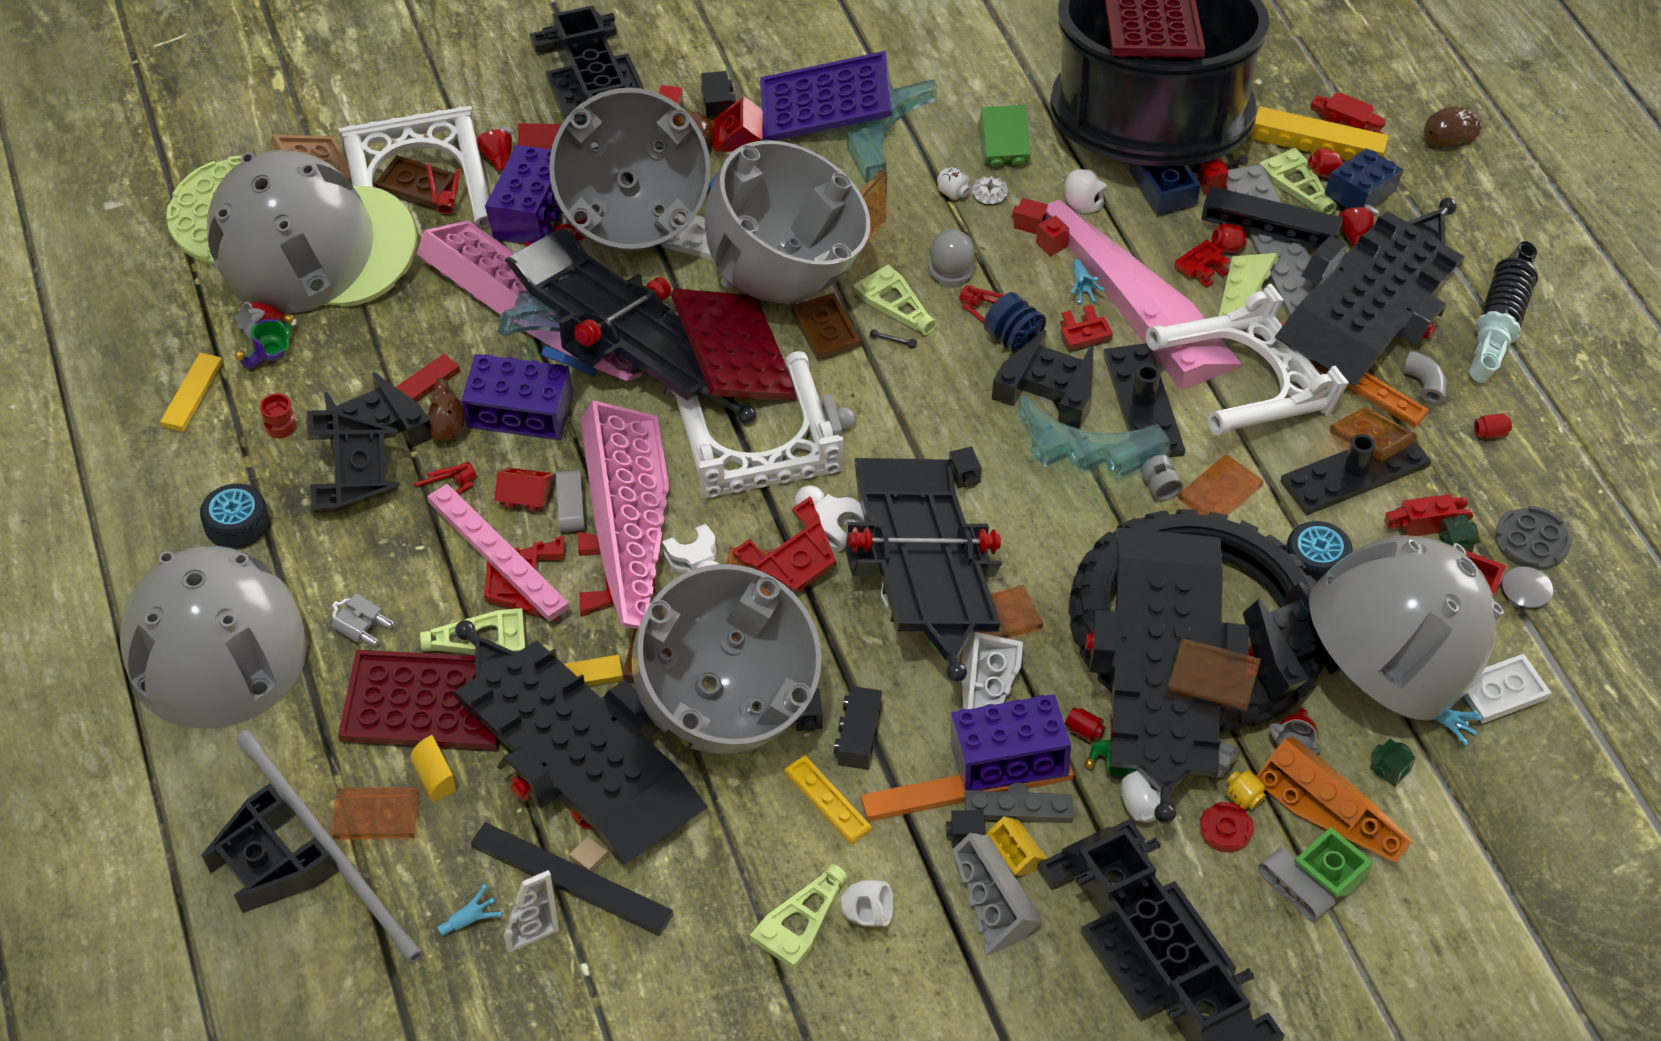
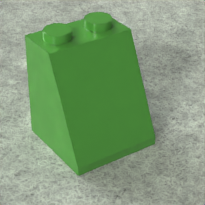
M1026 105L982 107L978 121V131L984 164L999 167L1003 164L1012 163L1019 166L1027 163L1031 152Z

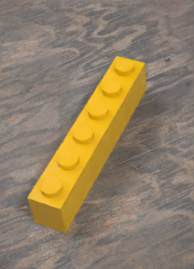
M1259 106L1251 139L1291 149L1296 148L1297 150L1314 153L1318 148L1333 150L1339 154L1343 161H1349L1365 149L1373 150L1383 157L1389 135Z

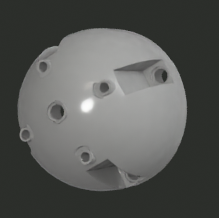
M618 88L599 93L587 99L565 119L555 137L551 150L550 182L552 192L561 212L568 222L583 236L611 249L623 251L643 250L671 240L682 232L694 219L708 191L710 157L705 139L699 127L681 106L671 99L650 90ZM577 114H583L587 118V122L584 125H577L574 122V117ZM676 115L682 116L685 119V125L681 127L674 125L673 117ZM596 142L599 144V148L593 149L591 144ZM655 144H662L663 149L657 150ZM627 173L633 177V182L630 185H624L621 182L620 177L623 174ZM597 206L600 211L597 213L592 207ZM661 207L663 213H656L655 208ZM580 212L587 216V222L581 225L577 224L574 220L575 214ZM677 213L684 215L685 224L676 225L673 222V216Z
M781 141L751 142L734 150L726 158L714 180L705 210L707 245L712 259L723 275L720 280L721 284L727 288L734 286L746 295L762 301L785 303L787 305H793L796 301L805 300L835 284L849 270L868 240L871 225L869 211L864 198L843 171L826 158L811 150Z
M271 150L257 155L251 152L244 153L241 156V163L230 170L219 183L213 194L207 214V240L210 253L220 275L232 293L242 302L266 303L284 314L308 311L337 298L359 277L366 266L372 250V222L361 197L350 181L338 169L326 161L300 151Z
M1422 536L1389 537L1376 540L1356 549L1341 559L1314 584L1309 597L1310 614L1318 636L1343 672L1359 688L1383 706L1398 714L1417 720H1433L1442 716L1473 687L1489 661L1494 644L1497 619L1504 614L1503 608L1494 601L1491 589L1483 573L1466 556V551L1461 545L1455 543L1451 546L1439 540Z
M221 546L188 548L174 554L170 551L161 553L159 555V563L139 580L125 606L120 629L121 654L127 675L137 698L148 710L170 723L189 728L227 727L250 720L267 711L279 702L293 687L303 669L307 652V640L301 614L286 584L274 576L271 570L257 558L245 552Z
M715 564L703 566L686 572L672 580L656 595L639 624L632 650L634 685L647 715L664 733L669 729L680 738L692 743L691 749L710 754L742 753L759 748L776 739L797 720L810 703L816 691L821 671V647L818 633L810 614L802 602L790 589L764 572L741 565ZM760 588H767L771 596L762 594ZM662 653L666 654L668 658L663 657ZM707 681L711 683L713 690L708 691L704 689L702 682ZM752 706L756 707L758 711H754Z

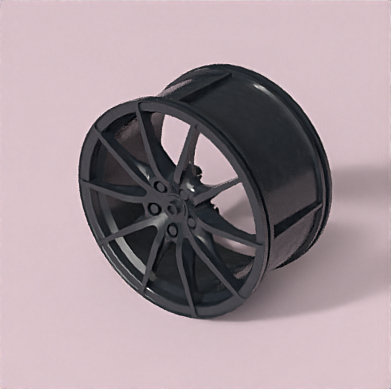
M1059 0L1058 25L1062 34L1061 72L1054 81L1050 98V111L1054 122L1068 138L1083 148L1107 158L1146 166L1191 165L1210 161L1234 151L1249 138L1255 126L1256 100L1251 89L1258 54L1265 44L1269 29V15L1266 7L1261 0H1195L1205 45V56L1195 59L1157 56L1142 58L1140 56H1112L1104 0Z

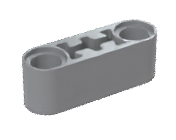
M581 470L556 472L560 532L585 530Z
M1282 848L1277 849L1258 865L1260 874L1302 915L1310 921H1315L1335 905L1334 896L1294 862L1295 858Z

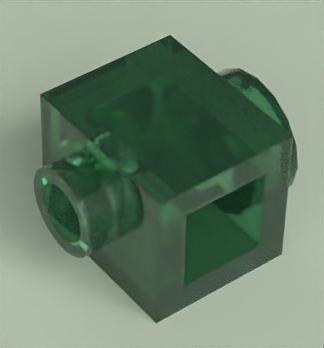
M1466 514L1442 519L1438 532L1439 541L1451 546L1457 543L1464 550L1472 553L1475 544L1480 542L1476 524L1469 522Z
M1389 739L1383 746L1378 744L1372 751L1370 756L1373 759L1369 769L1377 777L1386 780L1396 787L1411 772L1416 757L1407 745L1401 742L1396 743Z

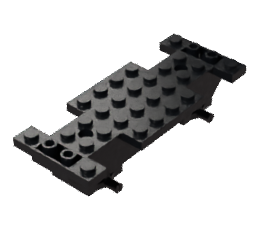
M594 5L555 13L552 14L553 22L550 24V27L542 28V31L530 33V41L535 53L556 48L564 65L563 68L545 71L546 79L564 121L581 103L599 93L618 88L645 89L629 54L614 56L606 39L617 35L613 12L601 15L596 11ZM577 114L574 117V122L577 125H584L587 122V118L583 114ZM655 144L657 150L663 149L662 144Z
M1131 819L1112 828L1106 827L1063 848L1062 852L1038 863V870L1051 889L1074 879L1078 887L1084 890L1101 915L1100 918L1082 926L1081 933L1140 1021L1165 1009L1167 1017L1175 1023L1186 1041H1282L1284 1039V1033L1269 1012L1253 1020L1249 1009L1251 1002L1244 994L1241 986L1254 979L1253 972H1251L1250 968H1247L1234 975L1233 973L1236 971L1235 964L1178 884L1174 881L1162 886L1155 876L1156 868L1148 857V853L1161 847L1159 840L1157 841L1156 837L1145 842V838ZM1109 881H1116L1118 883L1112 884ZM1200 1012H1208L1211 1016H1204Z

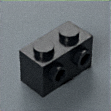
M727 71L701 73L705 113L707 119L716 118L736 102L735 94H731L733 92L732 79L728 80Z

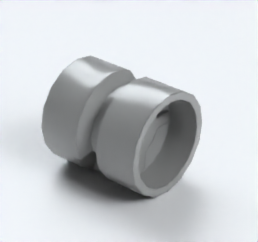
M1154 456L1148 459L1141 467V473L1156 500H1171L1183 490L1184 484L1168 456Z

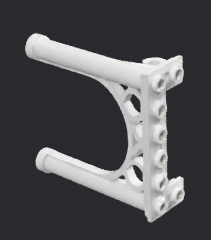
M460 106L454 109L437 110L431 113L414 114L407 117L391 118L390 120L373 121L366 124L349 125L339 128L343 153L348 160L353 186L373 187L375 171L385 159L395 153L420 147L438 149L453 156L463 169L475 225L480 229L490 228L485 209L489 193L476 142L471 106ZM448 131L451 133L444 140L433 137V134L436 132ZM422 133H427L428 138H424ZM397 138V139H395V143L392 144V140H391V139ZM455 141H458L460 151L452 145ZM384 142L387 144L381 151L369 148L372 143ZM365 155L373 159L368 168Z
M1268 284L1263 292H1256L1249 296L1245 301V307L1230 312L1227 315L1165 327L1161 325L1152 326L1146 331V342L1152 350L1213 338L1236 340L1261 354L1275 370L1280 382V394L1270 400L1211 412L1208 416V426L1214 435H1222L1228 433L1229 430L1316 411L1330 416L1349 383L1336 366H1332L1327 374L1320 375L1307 357L1275 338V335L1282 327L1275 316L1284 299L1272 284ZM1254 333L1260 334L1266 341L1254 337ZM1290 381L1297 382L1303 389H1298Z
M796 351L785 358V365L793 382L796 398L804 420L802 428L788 443L772 450L746 453L723 447L710 436L697 395L687 401L672 391L678 403L699 475L701 499L843 471L844 440L842 436H833L831 424L826 420L809 370L810 363L806 353ZM809 431L811 433L813 442L805 440ZM797 448L811 452L809 455L795 457L791 454ZM713 452L720 456V458L714 459ZM786 456L787 461H783L782 457ZM730 461L742 465L739 469L729 471L724 469V465ZM748 463L752 464L751 468H748Z

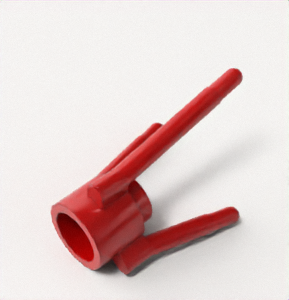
M427 164L426 168L432 194L431 203L436 205V210L441 214L453 213L461 169L456 170L451 192L441 191L437 195L431 166Z
M966 285L960 293L959 301L964 303L962 305L963 309L969 311L984 324L985 318L972 307H978L983 300L994 304L997 301L995 298H1000L1004 294Z
M465 462L457 466L428 472L427 476L430 478L415 482L414 486L418 487L452 477L457 485H462L455 491L460 495L466 489L473 487L472 481L477 479V475L473 465L470 462Z

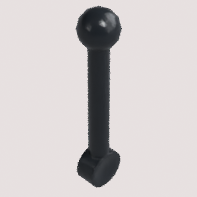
M1242 155L1238 160L1225 164V167L1229 168L1237 164L1243 165L1248 162V157Z
M876 329L870 331L872 338L879 337L906 344L910 349H914L917 346L915 339L905 340L879 333Z

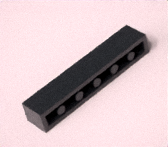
M1210 186L1203 205L1201 220L1216 224H1235L1241 226L1244 231L1319 248L1330 235L1338 239L1343 218Z

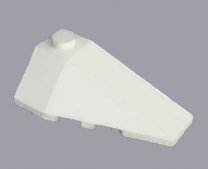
M974 632L963 648L962 663L967 668V676L962 681L963 709L1004 703L1006 696L1009 695L1012 688V682L1021 667L1023 642Z
M549 870L521 883L504 932V941L508 953L559 931Z

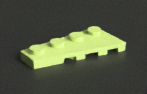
M1277 253L1232 257L1219 316L1227 315L1230 312L1245 307V301L1249 296L1262 291L1261 286L1264 280H1268L1272 265H1276L1279 260Z

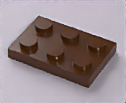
M396 155L376 181L375 187L387 191L394 196L434 209L436 208V205L431 203L432 194L427 174V164ZM431 166L437 195L441 191H448L453 185L455 173Z
M835 293L791 305V312L817 360L861 347V340Z

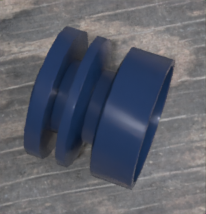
M1014 292L1000 297L991 306L984 320V330L995 340L1001 341L1002 345L1013 354L1044 330L1046 326V317L1033 306H1029L1026 300Z

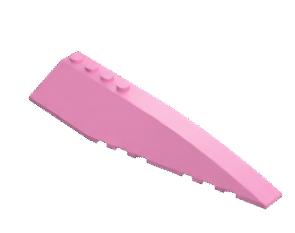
M1059 199L1048 204L1047 219L1056 215L1070 228L1068 246L1077 258L1081 260L1091 276L1097 277L1096 282L1098 285L1104 287L1105 294L1144 344L1147 343L1146 331L1149 327L1158 325L1165 327L1205 319L1188 298ZM1221 338L1152 350L1154 357L1181 391L1240 368L1242 365Z
M469 220L424 230L416 254L423 258L427 264L437 268L442 275L452 279L460 288L466 289L475 299L484 302L516 326L549 346L574 357L561 346L559 320L564 317L532 296L505 262L507 257L515 254ZM612 352L603 361L593 366L625 381L641 377L643 373L639 369L632 373V363L616 352Z
M592 400L581 418V426L601 557L621 626L638 629L650 605V597L653 594L652 583L656 574L655 564L658 561L662 536L661 526L664 523L663 513L667 504L666 495L669 491L659 420L656 415Z

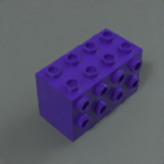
M521 145L515 147L485 204L494 239L519 243L530 242L533 244L552 233L555 222H558L561 210L555 200L550 182L551 149Z
M475 354L461 399L467 428L561 441L573 398L569 366L541 363L535 360H518L513 357H496L490 354Z
M1055 694L1039 695L1035 698L1012 700L1006 703L988 704L983 707L960 709L951 712V747L964 792L965 790L983 791L1011 786L1014 783L1025 784L1069 776L1071 743Z

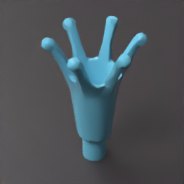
M1076 259L1073 261L1075 284L1070 293L1073 295L1078 290V304L1082 303L1083 292H1088L1092 302L1096 303L1097 300L1091 289L1094 286L1100 291H1104V287L1096 284L1094 281H1097V277L1090 276L1081 260Z
M1449 709L1442 716L1434 720L1451 729L1458 736L1459 741L1463 742L1464 746H1467L1468 742L1459 732V729L1467 730L1473 735H1477V731L1469 728V722L1463 720H1481L1482 716L1478 715L1476 710L1473 712H1459Z
M486 884L481 886V890L469 904L448 917V921L437 927L442 936L454 929L457 931L479 919L494 916L501 917L503 915L502 911L483 913L482 910L486 906L496 901L494 897L485 903L478 904L479 899L487 889Z

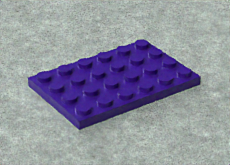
M886 51L760 77L761 109L763 110L762 132L763 139L769 141L798 137L893 116Z

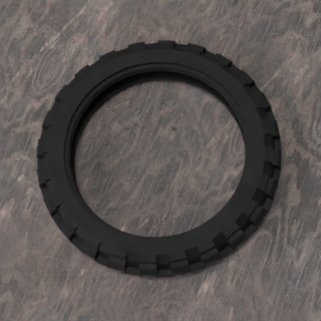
M1178 509L1176 514H1169L1168 511L1163 510L1148 513L1143 520L1133 518L1117 526V529L1119 527L1219 537L1222 560L1239 567L1257 579L1272 594L1280 608L1288 605L1283 596L1298 583L1302 582L1310 591L1316 583L1315 578L1312 579L1311 576L1307 575L1308 568L1297 555L1293 553L1288 554L1285 551V544L1270 534L1265 537L1258 532L1259 528L1248 522L1241 520L1239 524L1227 520L1228 515L1210 511L1209 515L1198 514L1196 509ZM1117 529L1113 533L1107 532L1095 542L1093 549L1085 554L1074 576L1069 597L1068 613L1071 618L1070 628L1074 642L1079 645V654L1088 668L1090 667L1092 655H1090V649H1085L1087 633L1091 634L1092 629H1094L1095 615L1092 614V609L1110 611L1109 594L1117 582ZM1316 653L1299 661L1309 679L1293 692L1275 700L1272 698L1260 675L1244 681L1242 687L1220 685V698H1222V702L1220 704L1219 731L1239 730L1245 724L1253 727L1272 720L1274 715L1278 713L1279 715L1284 714L1297 705L1299 699L1307 695L1314 686L1323 669L1324 664ZM1097 673V680L1112 694L1113 674Z

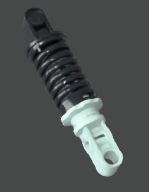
M1529 241L1520 242L1508 258L1499 261L1495 266L1494 277L1481 314L1476 321L1475 329L1478 334V346L1469 370L1471 377L1479 383L1487 382L1497 371L1506 350L1520 336V328L1539 277L1537 269L1533 266L1538 253L1537 248Z

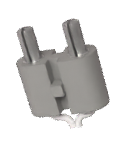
M357 593L351 599L347 598L341 602L335 601L332 605L334 608L332 613L334 620L331 627L356 643L363 640L372 647H376L379 640L368 634V629L372 628L376 622L387 629H391L394 624L392 620L382 615V608ZM347 602L346 608H342L341 611L337 614V606H342Z

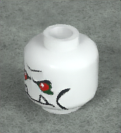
M956 167L943 169L937 178L939 191L952 200L966 197L971 189L969 186V176Z

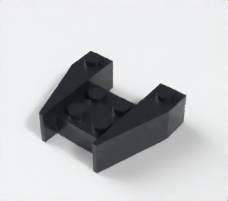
M1042 330L1001 365L993 380L992 400L1014 407L1023 390L1060 403L1058 422L1081 429L1089 413L1094 346L1090 345L1082 360L1046 348V330Z
M375 372L371 373L375 390L336 406L328 392L324 393L326 410L338 411L395 428L398 433H402L411 448L433 439L429 435V431H431L430 420L421 406ZM330 439L331 447H332V451H333V439Z
M334 410L307 411V440L333 439L335 482L331 484H310V513L337 512L398 490L400 482H386L384 438H395L398 433L397 429Z
M1302 582L1298 583L1283 596L1288 604L1287 606L1269 612L1260 598L1242 613L1245 624L1249 625V639L1260 678L1274 700L1293 692L1309 679L1299 661L1316 653L1330 676L1343 671L1331 657L1318 636L1309 609L1311 591Z
M270 783L246 799L201 855L210 873H213L225 864L244 887L233 895L242 913L315 887L337 871L331 855L316 837L292 853L273 831V829L289 819L291 814L283 798Z

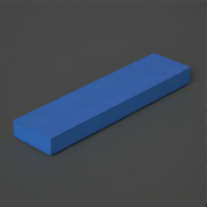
M547 346L543 348L541 355L569 366L573 370L595 377L596 368L589 367L566 353Z

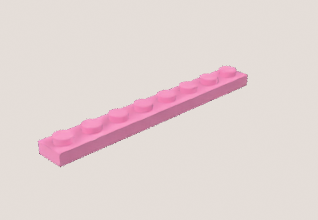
M448 484L427 496L428 503L549 622L570 609L569 602Z

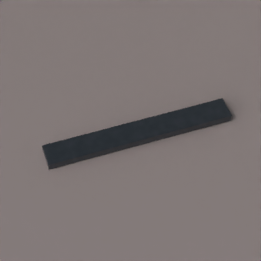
M485 822L471 841L472 848L533 877L549 870L552 886L658 936L662 934L673 916L672 909Z

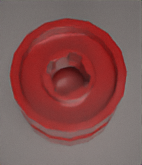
M280 393L264 397L260 403V412L266 433L272 438L277 439L290 436L296 429L291 400L288 396Z

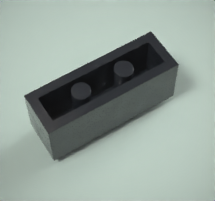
M851 686L850 695H845L843 711H846L845 717H840L838 733L842 734L840 739L835 740L833 754L838 755V766L869 770L882 707V690Z

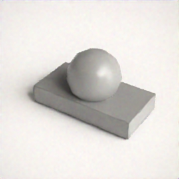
M823 395L822 409L826 420L831 424L833 436L839 435L841 437L842 430H847L854 425L855 414L848 407L836 409L832 395Z
M1221 742L1219 747V773L1214 778H1222L1229 772L1230 765L1238 760L1241 753L1240 750Z

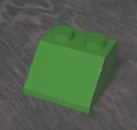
M1332 827L1325 831L1294 860L1298 866L1336 897L1350 895L1368 878L1373 863L1372 860Z

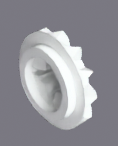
M991 175L990 178L982 176L981 180H975V184L972 186V193L982 203L996 204L1006 198L1008 189L1006 182H1002L1001 178L994 179ZM988 187H993L991 193H988Z

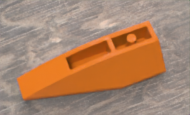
M1294 736L1284 738L1256 776L1264 783L1265 790L1294 814L1327 830L1332 827L1345 839L1395 863L1413 842L1371 800Z

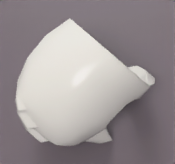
M1076 169L1071 171L1064 184V194L1068 206L1078 213H1091L1100 210L1104 205L1101 190L1107 185L1099 180L1091 170ZM1097 195L1099 199L1094 203V197Z
M1138 770L1128 774L1120 784L1121 796L1127 811L1138 822L1150 823L1156 820L1154 810L1160 803V791L1152 783L1149 784V781Z
M859 881L850 885L839 899L843 915L847 920L866 927L887 926L892 919L893 893L890 885L885 881Z

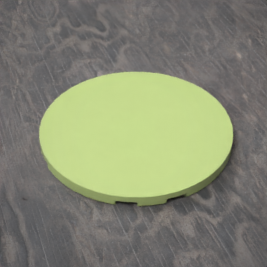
M231 156L227 160L216 163L212 161L199 167L184 178L172 194L173 197L167 206L166 212L169 231L178 247L195 259L215 264L207 240V214L213 194L219 183L230 170L241 163V156Z
M353 186L361 197L372 222V250L365 268L355 282L337 298L324 304L325 306L329 304L349 307L372 301L395 286L394 283L402 275H405L410 268L415 248L417 247V230L410 212L394 195L375 187Z

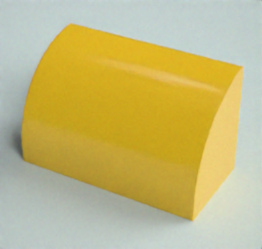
M432 735L428 736L415 746L410 759L431 802L455 793L456 788L453 774Z
M1003 816L985 834L990 836L1014 875L1023 876L1038 870L1039 862L1047 859L1020 820Z

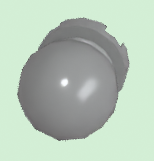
M956 229L946 230L936 235L929 250L931 256L928 265L929 276L939 281V285L942 287H961L963 282L972 279L974 273L973 258L975 250L972 240L964 232Z

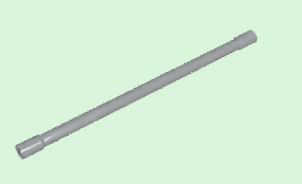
M249 730L242 731L236 740L243 750L258 765L313 838L316 837L331 855L334 865L393 939L396 947L410 964L417 962L422 957L423 952L400 927L265 754L262 746Z

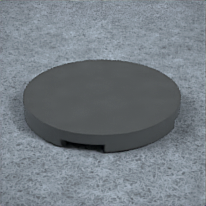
M1536 506L1507 511L1500 518L1495 531L1496 544L1508 560L1518 566L1531 567L1537 570L1553 568L1562 563L1570 551L1572 536L1559 516L1547 509Z

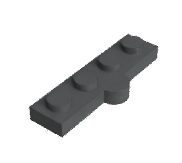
M1022 783L1012 784L1008 792L965 790V810H984V820H1000L1003 816L1029 822L1072 823L1073 820L1072 794L1029 793L1026 785Z

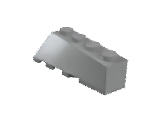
M969 833L952 850L962 881L967 884L970 893L968 899L970 905L975 908L978 917L976 923L979 932L984 935L986 941L984 947L988 955L1024 940L1043 922L990 836Z

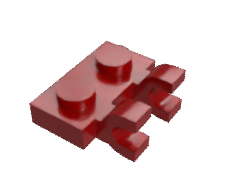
M1205 240L1175 260L1176 269L1189 278L1197 276L1199 282L1205 288L1210 287L1214 282L1209 278L1214 275V270L1209 268V266L1213 265L1215 271L1221 277H1225L1229 273V269L1226 266L1230 264V259L1223 256V250L1209 240Z
M1092 304L1083 307L1085 315H1082L1081 319L1083 322L1076 324L1071 310L1061 314L1064 320L1060 321L1062 327L1060 334L1069 351L1109 341L1113 338V332L1105 317L1098 318Z

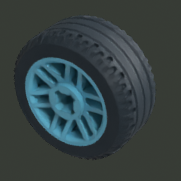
M228 484L213 490L204 499L200 508V518L206 536L214 544L221 547L237 549L249 546L262 537L269 523V514L263 496L258 490L246 484Z
M1309 521L1298 525L1290 533L1285 551L1288 554H1296L1308 568L1307 575L1311 576L1312 579L1315 578L1317 582L1335 564L1353 552V547L1347 534L1338 526L1322 521Z

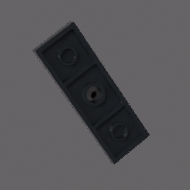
M1147 343L1104 349L1103 356L1137 462L1147 461L1157 455H1166L1169 458L1184 456L1185 447L1152 349L1149 348Z
M1404 427L1376 439L1366 434H1357L1352 437L1348 450L1281 476L1280 482L1307 516L1430 467L1431 460Z

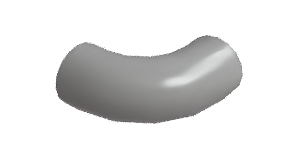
M1410 351L1404 373L1417 377L1422 381L1423 390L1421 397L1425 402L1432 405L1442 404L1447 393V379L1442 368L1431 358L1418 352Z

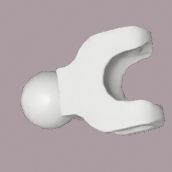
M813 485L800 488L795 495V506L810 496L814 502L831 549L836 552L842 551L846 547V533L840 526L847 525V522H865L860 503L848 497L834 498L830 494L824 496L820 488Z
M706 524L695 528L697 530V540L692 544H679L674 538L662 541L663 555L673 571L686 573L703 566L719 564L715 561L717 555L715 535Z

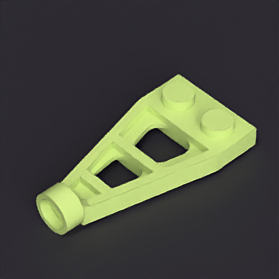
M1296 148L1259 162L1271 183L1314 211L1331 215L1336 210V203L1324 194L1325 189L1317 175L1312 172V168L1307 166L1308 160ZM1300 171L1305 179L1292 183L1285 176ZM1312 186L1317 193L1308 196L1301 190Z
M889 264L853 285V292L865 303L914 330H919L923 335H929L936 328V320L928 315L905 279ZM894 288L902 296L892 303L880 298ZM910 304L915 311L906 315L899 311V309Z
M522 608L497 610L465 619L475 625L476 632L488 626L497 627L498 641L496 643L516 653L525 648ZM460 621L431 629V631L420 632L422 652L445 651L475 655V646L470 641L468 643H453L450 641V635L455 633V627Z
M831 864L819 878L766 915L750 934V940L795 970L811 951L840 887L847 880L846 873L839 866ZM812 894H816L824 899L822 906L816 913L802 905ZM794 913H799L809 920L808 926L801 936H797L782 925V922Z

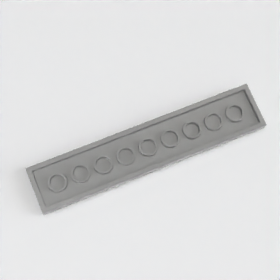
M1261 164L1227 170L1229 174L1226 190L1281 203ZM1245 231L1256 254L1277 253L1279 260L1276 265H1272L1269 280L1284 299L1282 306L1289 318L1301 301L1316 287L1315 284L1301 276L1310 261V257L1302 244Z

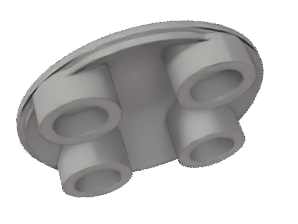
M1531 567L1513 568L1505 574L1502 581V588L1508 597V603L1513 607L1543 608L1547 606L1553 595V586L1550 579L1541 571Z

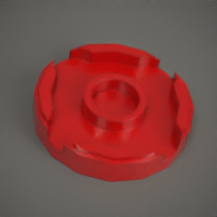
M1219 802L1203 812L1199 823L1200 835L1204 842L1212 849L1233 853L1242 850L1250 843L1254 832L1253 820L1251 816L1249 817L1245 813L1246 810L1231 802Z

